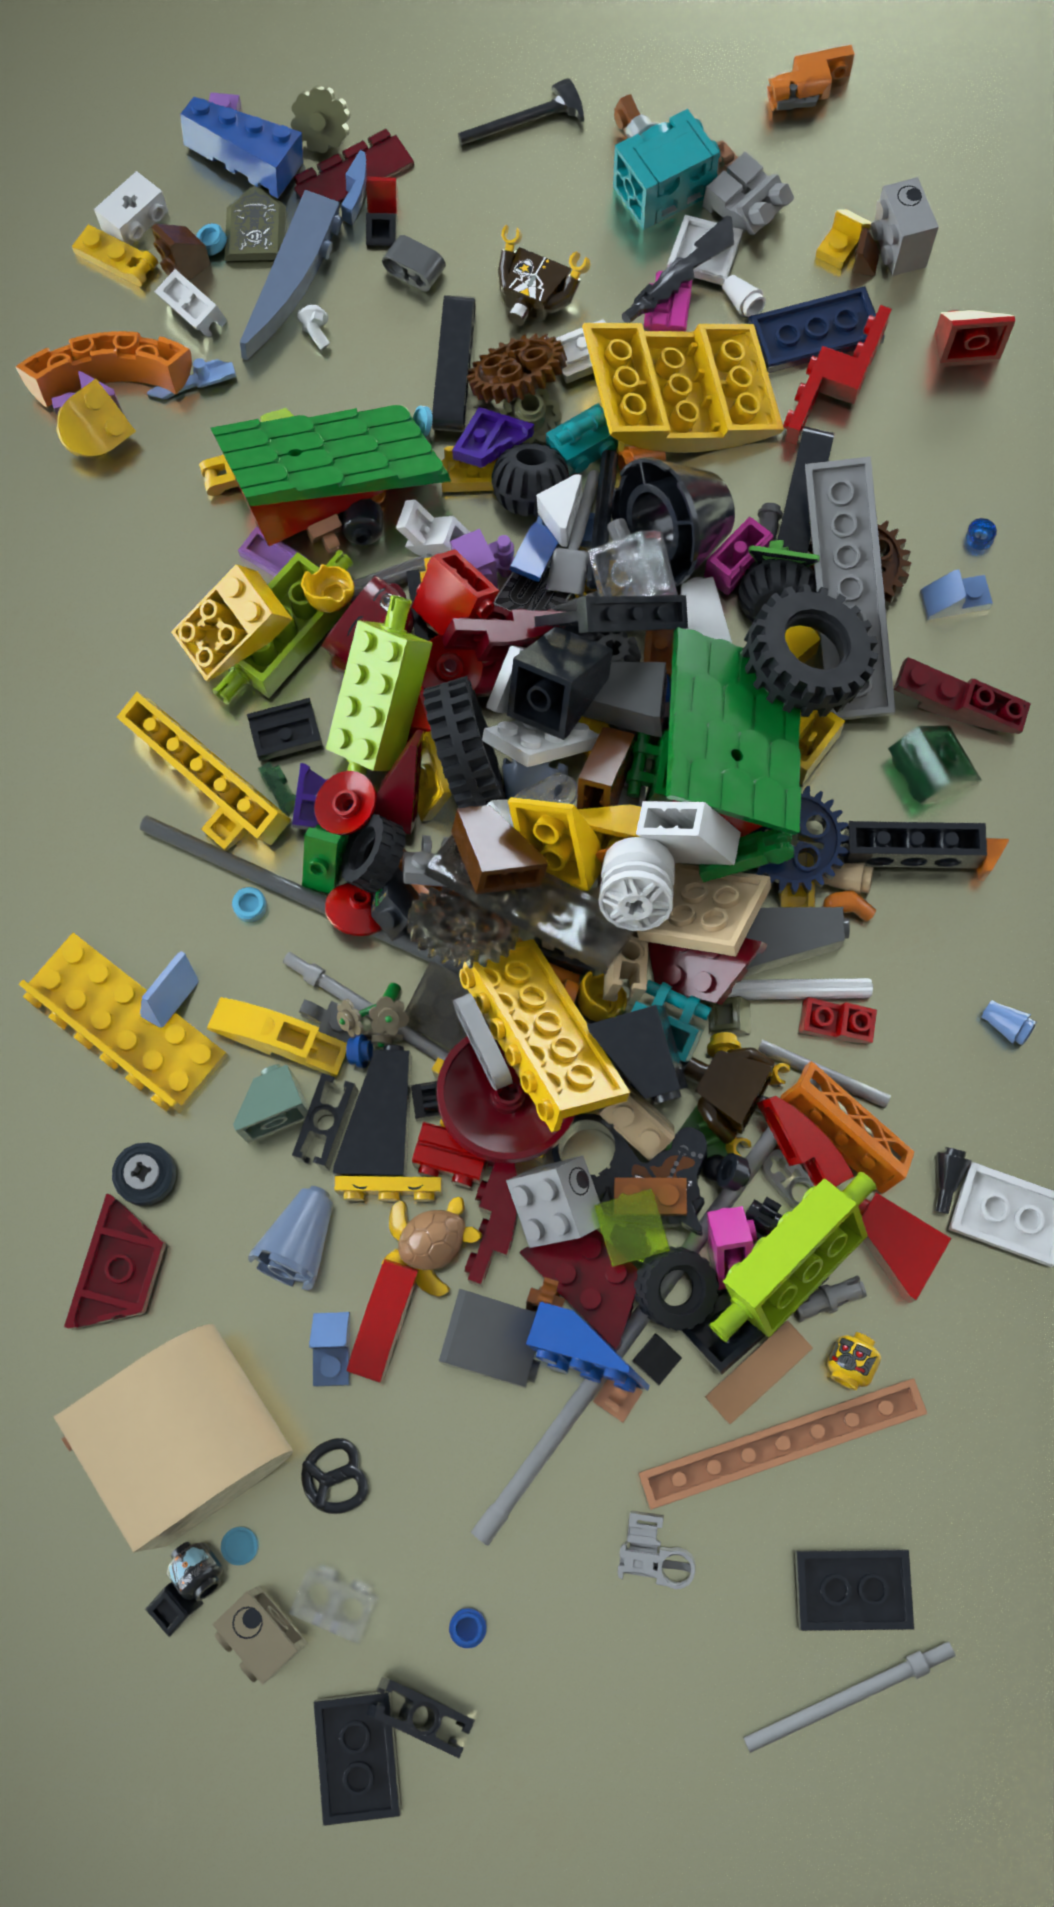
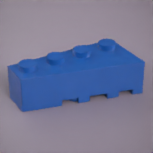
M193 97L180 114L183 142L186 147L213 162L217 160L223 162L226 170L234 174L239 171L248 177L249 183L256 187L265 186L269 189V194L277 199L303 164L302 132L197 97Z

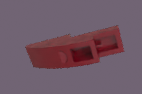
M520 608L511 610L505 620L496 618L489 620L469 619L466 617L453 618L442 636L444 649L475 650L478 661L505 660L511 645L527 648L555 627H535V616L563 613V611H537ZM557 626V627L562 628V629H565L566 626Z
M909 657L902 662L894 686L895 691L918 700L919 708L965 724L1008 733L1020 734L1023 732L1031 705L1030 702L974 678L965 682Z
M489 1161L487 1167L492 1169L488 1182L481 1181L475 1200L480 1202V1212L491 1216L489 1220L483 1218L480 1224L479 1231L482 1233L480 1240L482 1241L478 1252L470 1253L464 1272L469 1274V1283L482 1288L494 1254L508 1259L514 1240L518 1213L506 1180L517 1176L515 1163Z

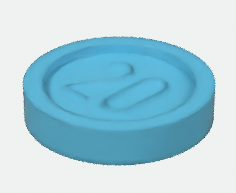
M418 406L414 412L413 419L426 438L432 427V412L428 406Z
M247 1527L230 1529L221 1541V1553L224 1559L232 1565L247 1564L254 1559L258 1552L259 1543L257 1536Z

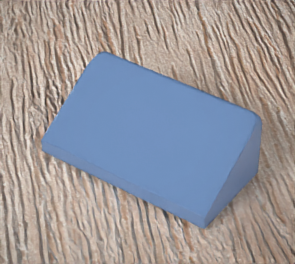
M182 951L177 953L142 996L140 1017L162 1028L165 1026L198 983L197 976L185 953Z

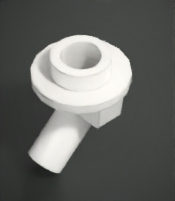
M307 305L299 310L298 320L303 324V331L309 333L320 350L325 349L330 342L320 327L327 323L328 314L317 305Z

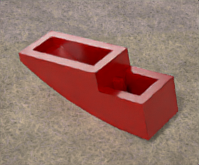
M777 1096L761 1100L757 1103L788 1165L793 1166L803 1163L814 1186H817L825 1178L836 1187L854 1177L843 1156L830 1139L799 1110Z
M388 1259L383 1261L346 1369L347 1372L379 1383L382 1381L387 1373L396 1340L400 1335L419 1270Z

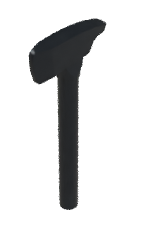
M570 78L563 79L552 85V91L557 96L556 98L459 132V142L461 145L553 113L566 112L570 116L578 117L580 122H584L583 106L577 89Z

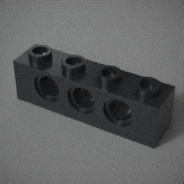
M849 821L848 827L843 835L849 836L848 842L843 844V847L849 850L848 854L843 856L844 863L865 862V866L979 868L987 856L986 823Z

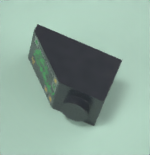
M399 867L394 872L391 880L383 888H380L375 893H371V916L392 941L418 928L432 911L431 907L412 885L404 883L403 872Z

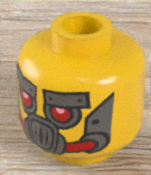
M855 1332L854 1336L845 1335L839 1337L827 1362L828 1368L832 1372L831 1378L852 1390H858V1387L869 1386L881 1362V1354L874 1348L875 1341L859 1332Z

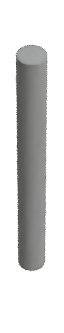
M763 1039L758 1048L766 1056L788 1064L790 1067L803 1071L805 1065L811 1062L809 1059ZM814 1062L845 1091L886 1108L891 1095Z

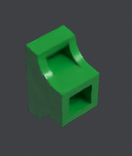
M318 824L315 829L308 828L304 835L302 886L325 893H330L338 886L343 861L342 857L346 850L349 834L337 835L329 833Z

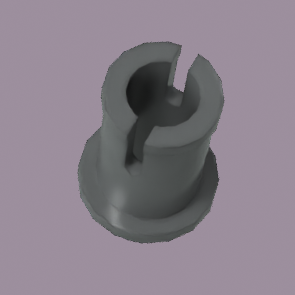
M764 503L762 508L758 510L759 523L774 536L773 541H776L778 522L782 519L783 513L778 504Z

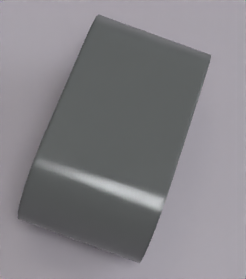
M400 235L382 258L384 268L391 275L422 291H428L446 268L444 258L437 251L406 235Z

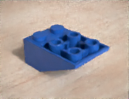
M539 1303L526 1344L537 1352V1359L548 1363L547 1367L566 1374L569 1368L581 1372L580 1376L596 1383H601L602 1378L613 1381L615 1387L635 1393L636 1387L649 1390L650 1385L573 1310L551 1304Z

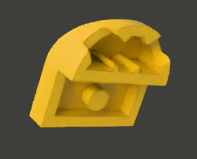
M96 378L72 395L58 411L57 435L63 446L76 456L92 459L100 458L136 432Z

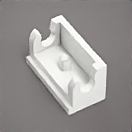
M176 269L155 290V293L206 337L212 336V332L209 330L211 323L215 322L222 327L227 322V319L217 305Z

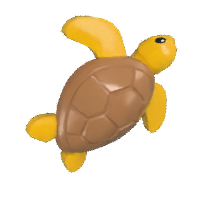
M462 1197L453 1198L449 1202L447 1211H426L414 1217L410 1222L407 1217L405 1201H398L392 1206L389 1216V1230L392 1236L399 1241L398 1249H394L387 1254L383 1261L388 1259L419 1270L416 1278L419 1288L430 1295L443 1296L450 1291V1288L439 1279L434 1270L449 1264L457 1255L462 1242H477L481 1239L482 1233L475 1227H465V1221L461 1217L465 1210Z

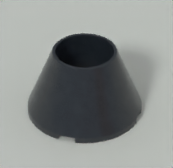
M651 457L636 459L628 463L621 470L619 475L622 478L619 487L613 489L612 520L621 518L625 520L652 587L670 589L684 583L730 535L735 521L733 498L726 483L713 472Z

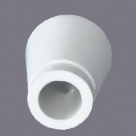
M735 275L729 276L724 281L722 289L726 292V295L741 316L749 318V316L759 314L763 310L766 300L763 297L762 290Z

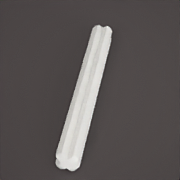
M869 978L741 980L733 986L732 993L728 997L741 996L747 1000L806 999L808 997L814 999L870 998L873 993V984Z

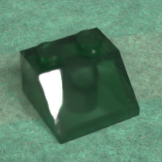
M950 725L917 726L888 748L893 757V765L903 774L909 784L908 790L911 796L920 804L937 803L982 781Z

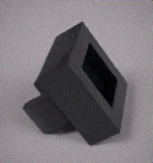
M438 1081L411 1085L416 1121L441 1118L437 1104Z

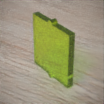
M652 1188L630 1195L621 1193L619 1198L594 1205L612 1267L635 1260L644 1262L645 1257L670 1251Z

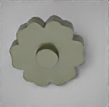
M318 85L312 88L310 92L303 91L297 96L296 101L291 106L292 112L296 116L291 120V127L302 132V141H306L310 151L326 153L331 147L338 148L350 133L346 122L350 119L351 114L346 102L342 98L335 99L334 91L331 88H324Z
M538 388L535 390V395L527 393L524 399L520 400L519 397H516L510 403H508L507 399H503V409L499 412L500 414L534 424L533 436L523 443L546 445V433L561 424L562 414L560 405L556 400H549V393L545 389Z

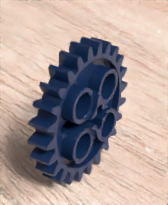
M807 786L803 793H801L800 833L797 836L799 842L794 846L795 855H793L791 860L784 861V863L774 864L769 862V864L757 867L756 875L770 876L771 885L773 882L778 883V893H781L786 885L790 886L792 895L797 893L799 885H802L806 893L811 891V882H814L819 888L823 887L824 879L822 876L824 875L832 880L835 877V873L831 867L841 869L844 864L837 856L843 857L849 852V850L840 846L849 840L848 835L841 834L848 827V823H838L837 821L843 811L837 810L832 812L830 808L834 800L831 799L823 803L821 801L822 791L818 792L815 797L810 796V786ZM809 821L819 822L823 827V833L819 835L811 834L807 830L806 823ZM762 826L749 834L772 829ZM808 843H820L823 845V849H818L816 846ZM803 852L811 854L814 857L815 865L812 867L802 866L798 861V855Z

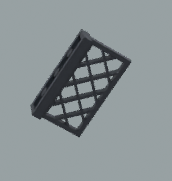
M686 595L577 598L576 611L535 616L534 621L535 627L579 626V633L675 630L677 627L688 629Z

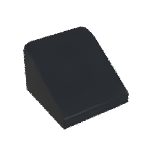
M366 213V245L392 246L397 239V214Z
M655 1333L631 1362L659 1386L682 1357Z
M170 1582L145 1610L167 1636L170 1637L202 1606L203 1602L202 1600L197 1601L195 1598L184 1599L174 1584Z

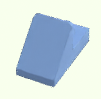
M959 569L950 572L920 590L927 620L988 610L993 604L985 575L962 579Z
M350 1312L314 1313L309 1348L313 1349V1386H350V1372L346 1371L350 1360Z

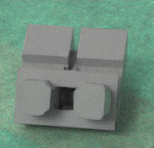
M745 151L727 167V171L724 170L706 187L702 206L710 213L715 210L722 217L731 216L733 227L742 229L743 233L747 230L748 234H755L774 219V216L784 206L789 205L794 200V195L789 184L782 183L778 174L768 176L763 172L764 167Z

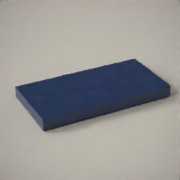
M864 286L749 316L748 324H754L767 372L771 373L809 363L812 356L818 357L822 346L842 353L855 351L858 342H865L867 335L863 334L867 320L870 315L876 316V312ZM883 335L880 344L884 342L885 335Z

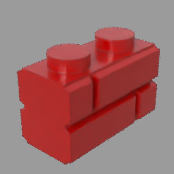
M423 1122L412 1157L413 1166L419 1168L417 1173L426 1177H438L439 1174L452 1177L451 1182L453 1184L471 1188L473 1183L480 1184L488 1161L462 1148L451 1137L445 1127Z

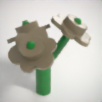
M390 983L376 1004L359 1011L354 1008L351 1000H343L342 1003L337 1005V1021L339 1026L344 1031H347L351 1037L363 1033L364 1036L371 1040V1044L379 1047L392 1045L394 1041H402L403 1036L396 1033L398 1028L405 1027L408 1024L409 1016L404 1011V1003L399 1000L396 1001L401 991L400 985ZM369 1015L373 1019L371 1022L372 1029L363 1031V1025L360 1020L362 1017Z

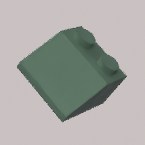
M280 1064L271 1065L263 1069L260 1076L253 1079L233 1123L235 1131L247 1143L306 1118L309 1108L297 1078L288 1065L282 1067Z

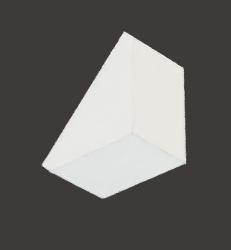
M575 474L536 495L538 515L559 544L564 547H568L582 499V475Z

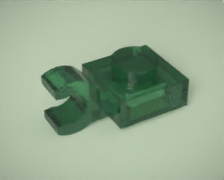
M268 762L259 767L257 771L276 800L278 808L289 817L285 804L288 801L295 802L296 795L286 792L284 784L288 780L279 765L272 767L271 763Z

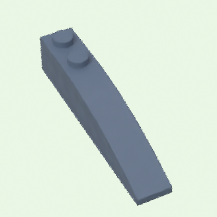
M308 190L304 191L240 340L242 359L248 360L286 321L305 295L319 270L322 260L329 258L332 249L331 239L333 234H339L343 222V217L339 216V202Z

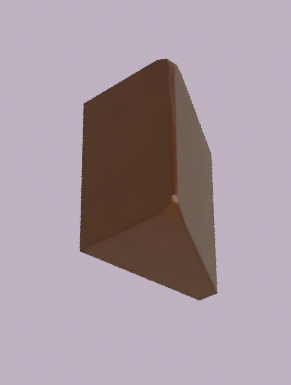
M863 228L860 233L852 271L856 274L875 276L880 252L869 230Z

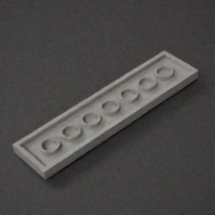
M871 456L805 464L813 554L820 556V561L814 564L816 593L821 587L828 588V596L834 599L839 594L846 597L843 604L850 609L856 605L861 610L857 617L861 622L869 620L872 627L867 634L868 636H876L878 642L872 652L879 654L877 662L872 667L875 670L851 703H847L843 710L838 713L833 708L831 712L843 720L895 715ZM820 633L824 670L835 668L839 664L838 651L835 645L825 635Z

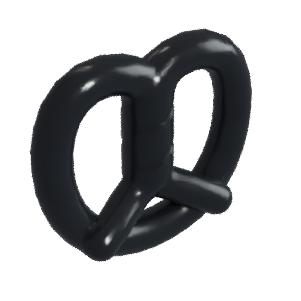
M344 1438L325 1441L315 1447L302 1463L301 1480L304 1493L309 1502L322 1512L329 1514L349 1512L359 1507L368 1495V1479L359 1468V1452L351 1441ZM337 1449L344 1450L349 1458L348 1464L326 1473L315 1465L324 1454ZM312 1477L319 1482L318 1493L315 1490ZM349 1479L356 1480L358 1491L352 1498L342 1502L326 1501L329 1487Z

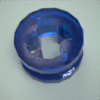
M985 518L972 521L966 533L968 545L979 551L990 548L994 543L997 533L995 524ZM976 530H982L981 533L986 531V539H981V535L977 538L975 536Z

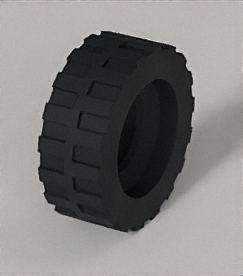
M373 814L365 826L352 833L346 845L341 865V875L345 879L344 881L369 893H375L380 888H383L393 877L403 857V850L406 844L404 828L378 814Z
M667 1246L665 1249H658L650 1257H646L643 1261L644 1264L637 1271V1280L634 1282V1288H636L635 1298L640 1304V1310L648 1315L647 1318L653 1322L676 1331H682L685 1328L689 1330L695 1328V1325L698 1323L702 1324L706 1320L707 1315H711L714 1310L713 1306L718 1300L717 1288H719V1281L716 1280L715 1275L717 1274L715 1269L709 1265L710 1262L706 1258L701 1257L700 1254L678 1246L677 1248ZM675 1270L686 1272L691 1278L693 1286L689 1299L678 1306L667 1304L663 1300L660 1291L664 1277Z

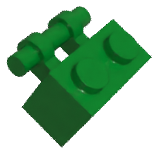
M665 730L655 745L649 744L650 735L638 732L632 750L633 761L631 770L627 771L625 781L628 784L626 795L638 798L641 786L648 787L646 801L673 802L672 799L666 798L669 731ZM646 758L653 759L650 773L644 772Z

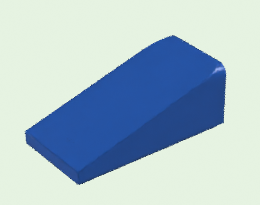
M539 523L532 524L509 570L536 582L540 581L551 562L553 551L559 546V542L548 527Z

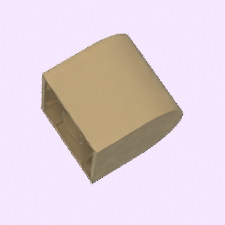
M214 1324L194 1328L157 1347L54 1416L55 1421L133 1553L168 1546L257 1484L285 1462L293 1453L289 1443Z

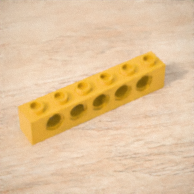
M136 692L116 717L257 839L272 845L291 822V818L152 700Z

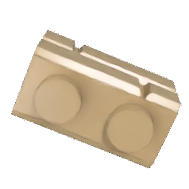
M623 1079L630 1091L627 1101L600 1108L599 1115L609 1124H614L613 1128L650 1161L675 1138V1126Z

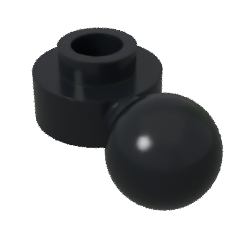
M729 1153L725 1157L719 1154L711 1155L706 1159L703 1166V1173L708 1180L717 1182L720 1187L734 1192L744 1187L751 1175L748 1160L734 1153Z

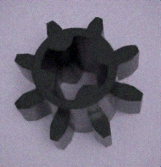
M766 1197L763 1203L754 1199L745 1214L747 1220L753 1219L757 1241L764 1236L767 1237L777 1227L779 1219L783 1216L778 1213L781 1204L769 1197Z

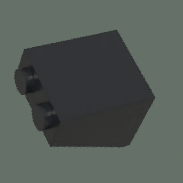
M555 626L513 658L507 716L565 740L609 679L613 649Z
M653 1005L587 1025L590 1034L645 1099L655 1097L656 1104L681 1097L680 1090L688 1088L665 1006Z

